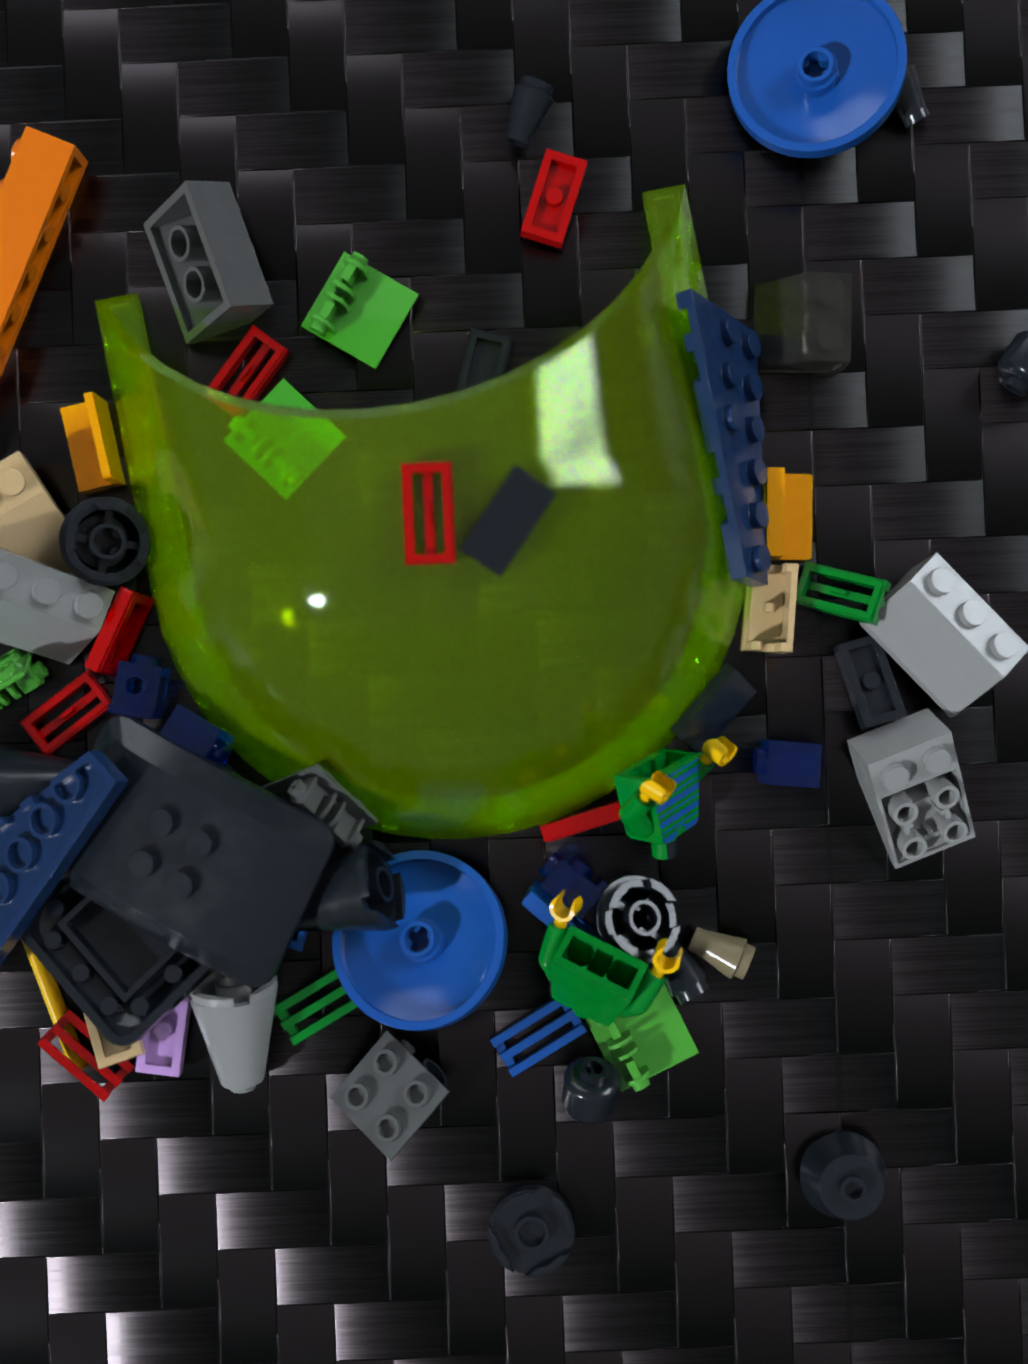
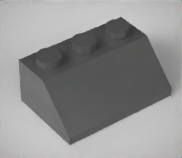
M186 180L143 223L186 344H194L250 324L274 304L230 182Z

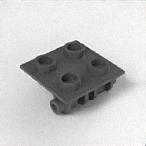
M318 763L261 786L326 822L335 834V841L342 848H356L363 839V836L360 834L361 829L375 825L379 821L365 808L359 799L351 795L335 780L329 771L322 768Z
M387 1030L333 1093L330 1099L392 1161L449 1094V1091L413 1056L416 1050L408 1041L402 1039L399 1042Z

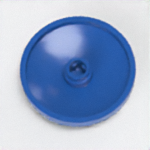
M763 0L751 11L740 26L729 53L727 82L731 103L736 116L744 129L756 141L782 155L796 158H821L846 151L870 137L893 111L902 92L906 75L907 45L905 34L896 13L885 0Z
M427 850L402 852L393 855L395 860L388 861L392 874L400 872L404 884L406 897L405 915L402 920L395 922L399 926L388 931H333V960L338 978L345 992L366 1015L384 1025L410 1031L436 1030L467 1017L492 992L501 975L508 947L507 923L503 908L495 891L483 876L471 866L455 857L440 852Z

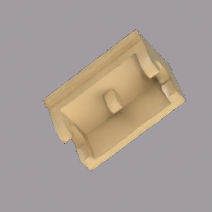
M783 563L781 565H771L767 571L768 585L758 587L745 585L740 651L776 654L793 652L799 564Z

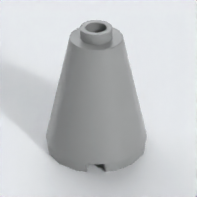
M213 971L188 995L220 1084L224 1088L230 1089L233 1093L250 1092L265 1077L278 991L277 975L261 987L251 988L222 974L218 975V972Z

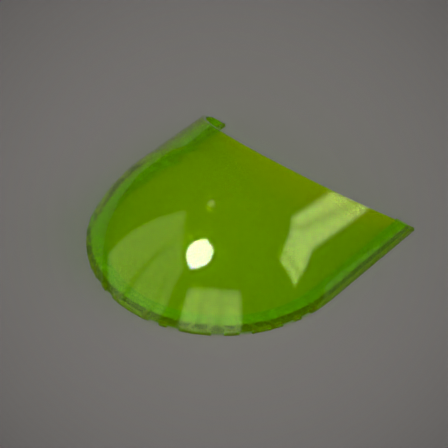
M685 184L642 193L653 250L640 271L620 295L584 328L549 352L509 373L461 391L413 403L370 409L316 410L275 406L235 397L191 380L164 365L150 354L138 293L95 301L134 506L148 525L151 550L146 562V568L163 638L175 667L196 705L219 735L251 767L268 780L273 782L318 763L351 795L359 799L365 808L379 820L377 824L366 828L388 834L426 839H470L508 834L548 823L579 810L616 789L615 774L660 748H664L676 736L670 731L672 726L720 671L735 634L746 590V585L733 581L730 578L721 532V523L727 518V514L720 496L714 495L711 480L719 477L715 453L706 454L693 387L694 379L700 376L699 369L692 353L686 351L683 336L691 333L687 309L678 310L675 294L692 288L708 299ZM452 461L457 564L406 566L401 463ZM516 464L557 494L503 575L499 577L459 550L458 546L508 471ZM422 473L413 474L416 555L425 554ZM433 473L436 554L445 553L442 473Z

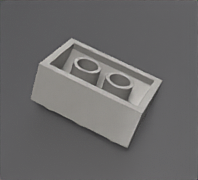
M0 548V643L70 664L100 632L115 591L106 586L90 584L75 574Z
M938 553L912 567L889 593L884 596L883 599L886 602L884 608L880 609L877 615L880 617L878 626L863 622L859 623L950 718L956 716L1002 680L1028 651V645Z

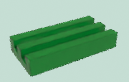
M806 561L797 586L796 605L878 626L880 617L877 615L879 610L884 608L886 601L883 598L885 592L889 593L892 584L887 580ZM814 574L874 590L872 596L812 582L811 578ZM807 591L867 605L868 608L867 611H862L805 595Z
M335 968L275 1004L274 1014L280 1018V1024L284 1031L287 1030L289 1033V1039L293 1046L357 1008L355 1003L349 999L302 1029H298L297 1023L346 994L341 985L292 1016L289 1014L288 1008L336 980L338 975Z

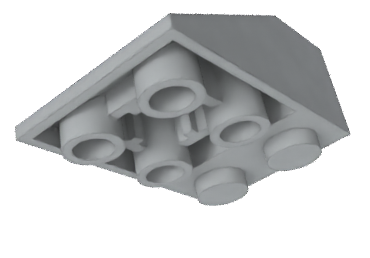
M928 708L847 740L856 776L895 869L976 837L952 733Z

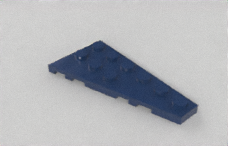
M691 288L675 294L678 310L687 309L691 333L683 336L686 351L692 353L699 369L700 376L694 379L693 387L706 454L715 453L719 477L711 480L714 495L720 496L727 514V518L721 523V532L730 578L749 587L768 585L767 571L771 566V556L766 546L765 527L769 523V513L764 503L763 484L767 480V470L762 460L761 441L765 437V428L760 418L759 402L763 395L762 382L758 376L757 359L761 354L760 340L756 332Z
M88 751L52 778L51 785L39 794L30 795L19 804L20 808L10 816L0 818V966L129 782L102 751Z

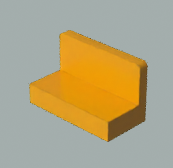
M93 391L84 393V403L62 407L60 411L78 491L86 495L125 486L126 483L108 404Z
M767 467V480L763 484L764 503L769 513V523L765 527L766 546L770 552L771 560L808 561L812 558L813 476L811 474H785L784 467Z

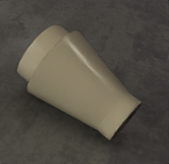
M697 926L687 951L696 954L729 979L735 976L743 980L756 947L747 944L746 938L708 931Z

